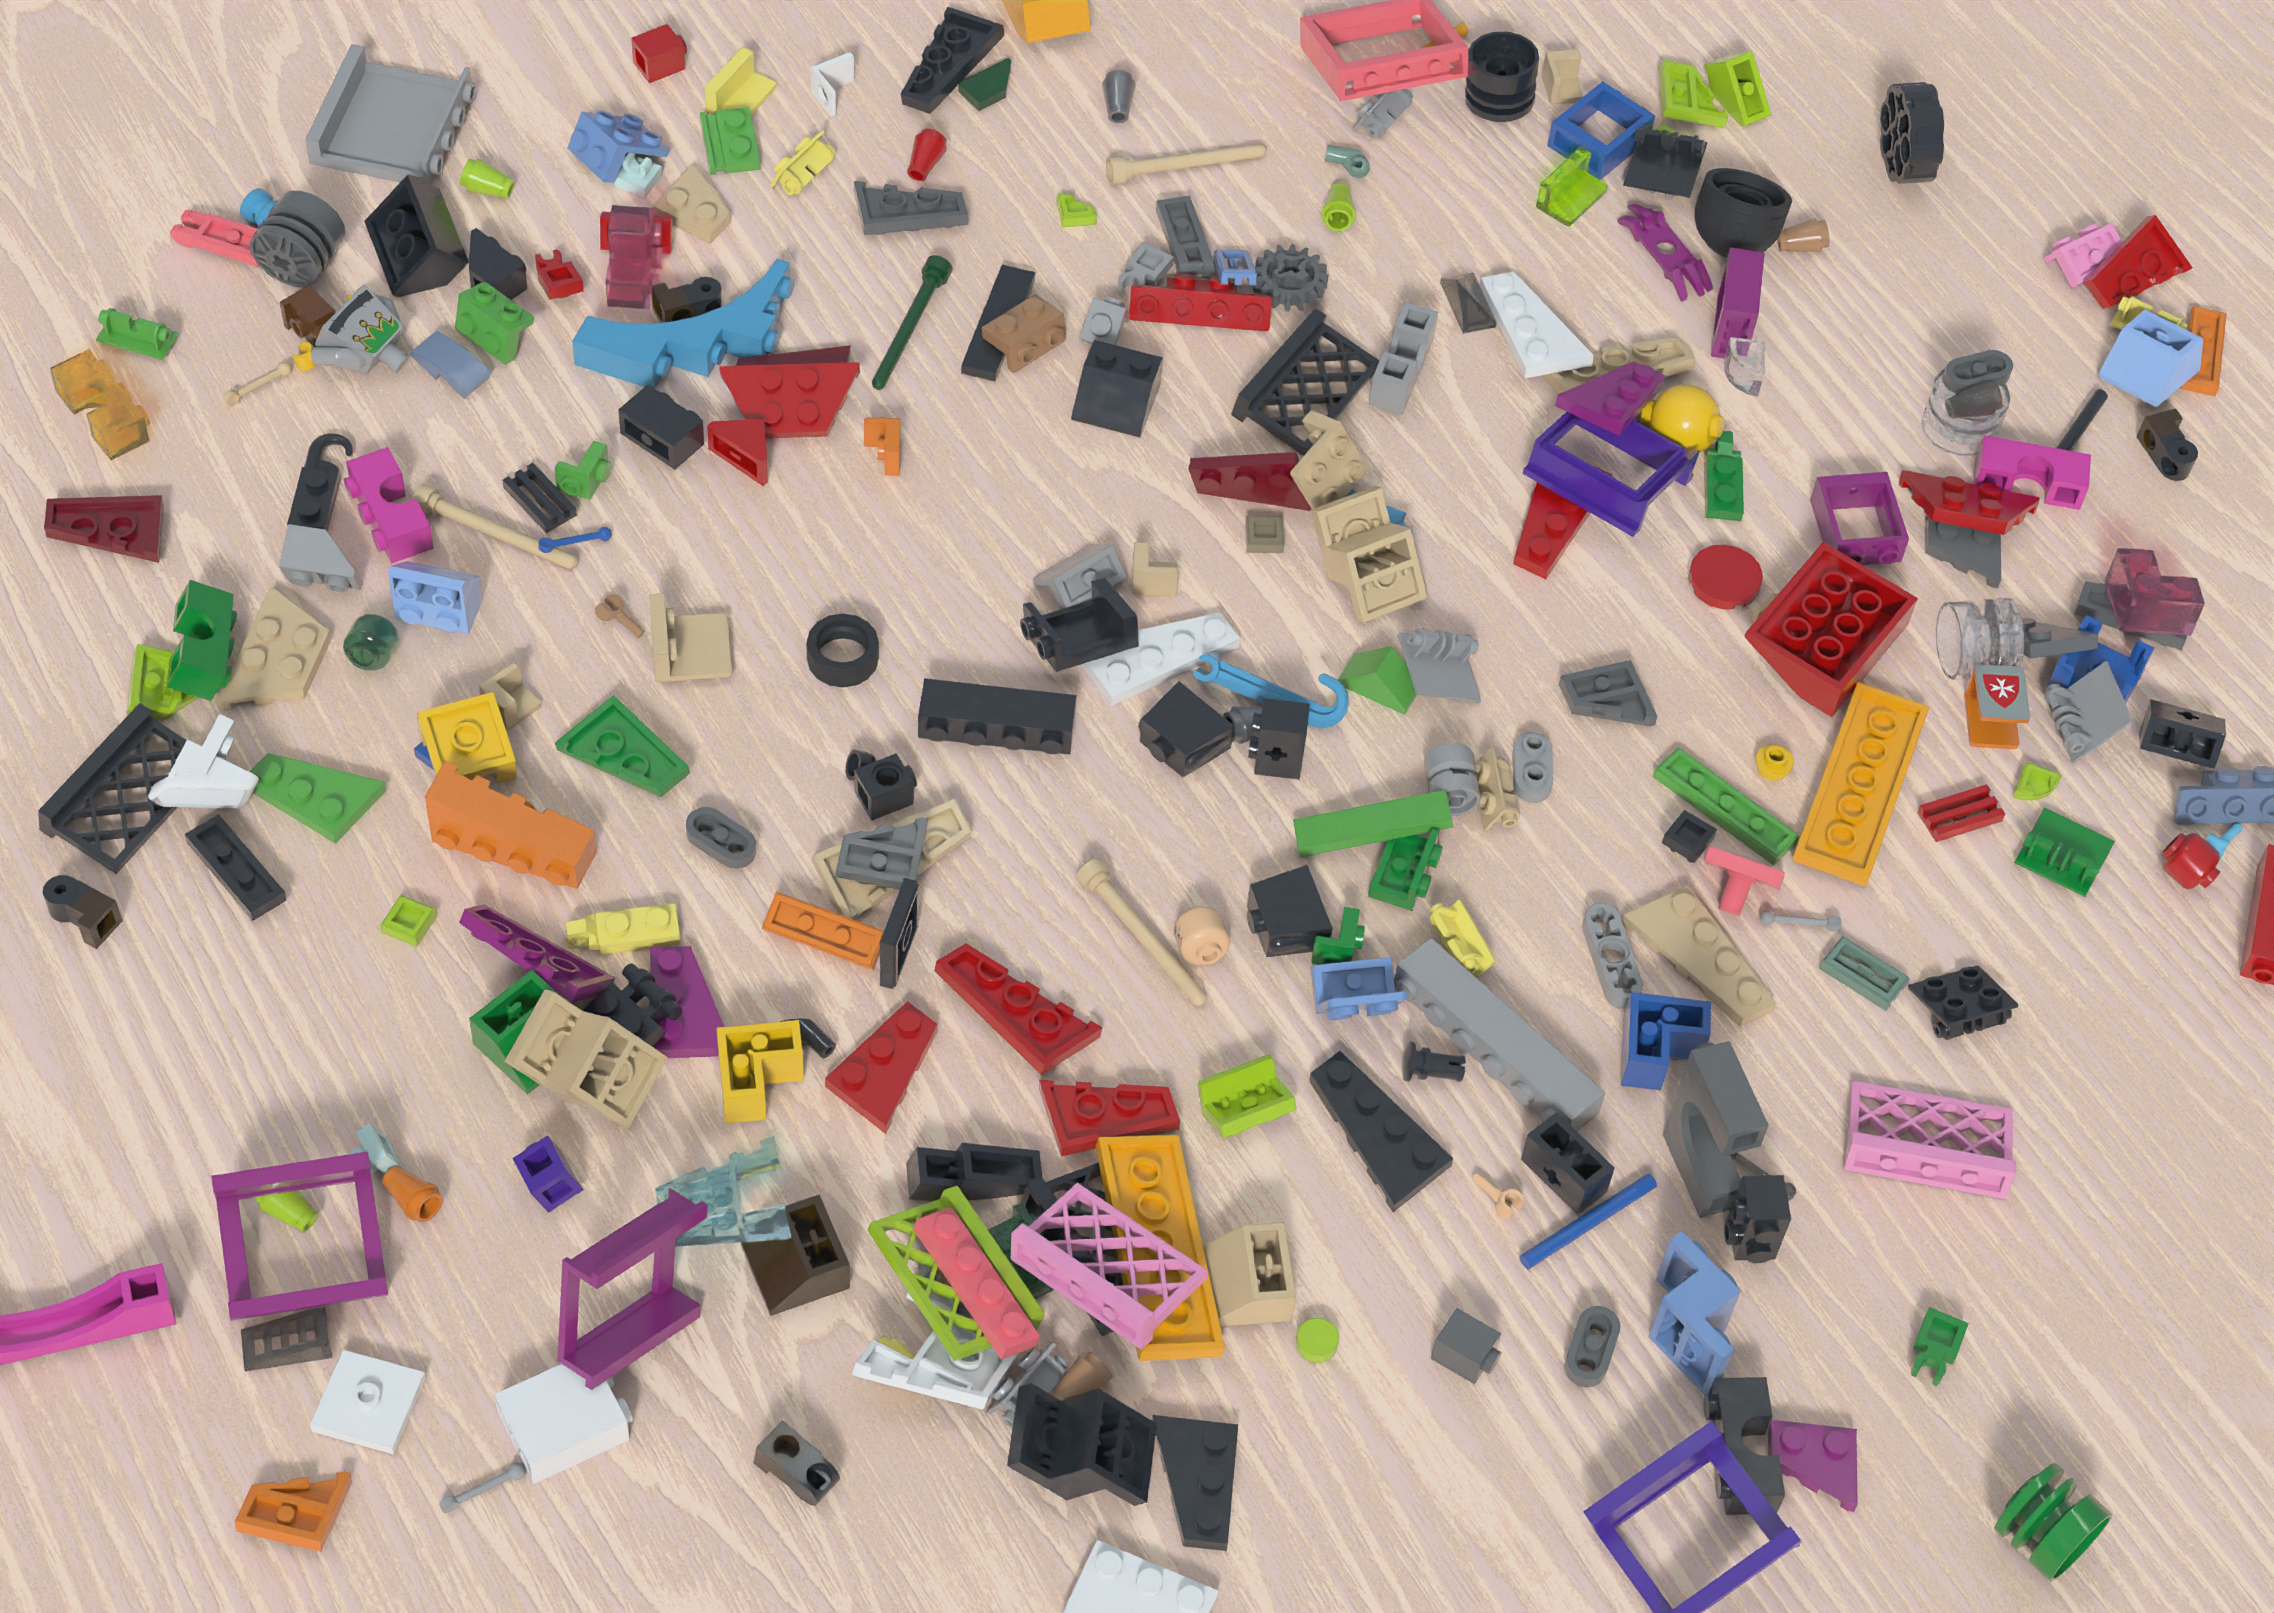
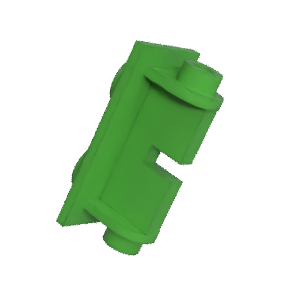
M113 308L101 310L98 316V322L103 324V329L96 338L97 342L159 360L165 358L179 336L178 332L167 328L165 323H155L141 318L133 320L131 315L117 312Z

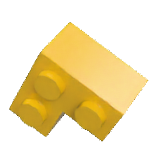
M799 1020L717 1028L725 1124L766 1120L764 1084L804 1081Z

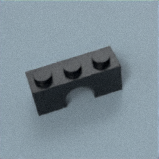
M1716 1378L1710 1394L1704 1396L1706 1420H1712L1722 1434L1726 1446L1776 1513H1778L1785 1497L1779 1455H1758L1749 1450L1742 1440L1743 1437L1749 1435H1765L1772 1419L1767 1378ZM1717 1473L1715 1478L1716 1495L1718 1499L1724 1500L1726 1515L1749 1514L1721 1475Z

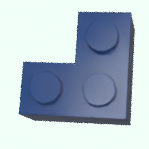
M1631 992L1623 1017L1621 1086L1661 1090L1669 1067V1057L1688 1059L1691 1050L1709 1042L1711 1035V1002Z

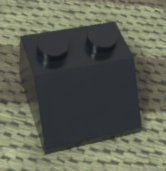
M1094 340L1083 366L1071 420L1140 438L1160 388L1163 357Z

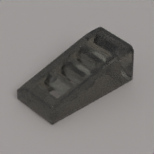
M326 1307L305 1310L241 1329L245 1372L333 1358ZM315 1331V1338L307 1340L306 1332ZM298 1334V1343L290 1345L289 1335ZM280 1336L281 1348L273 1350L272 1337ZM263 1339L264 1353L256 1355L255 1340Z

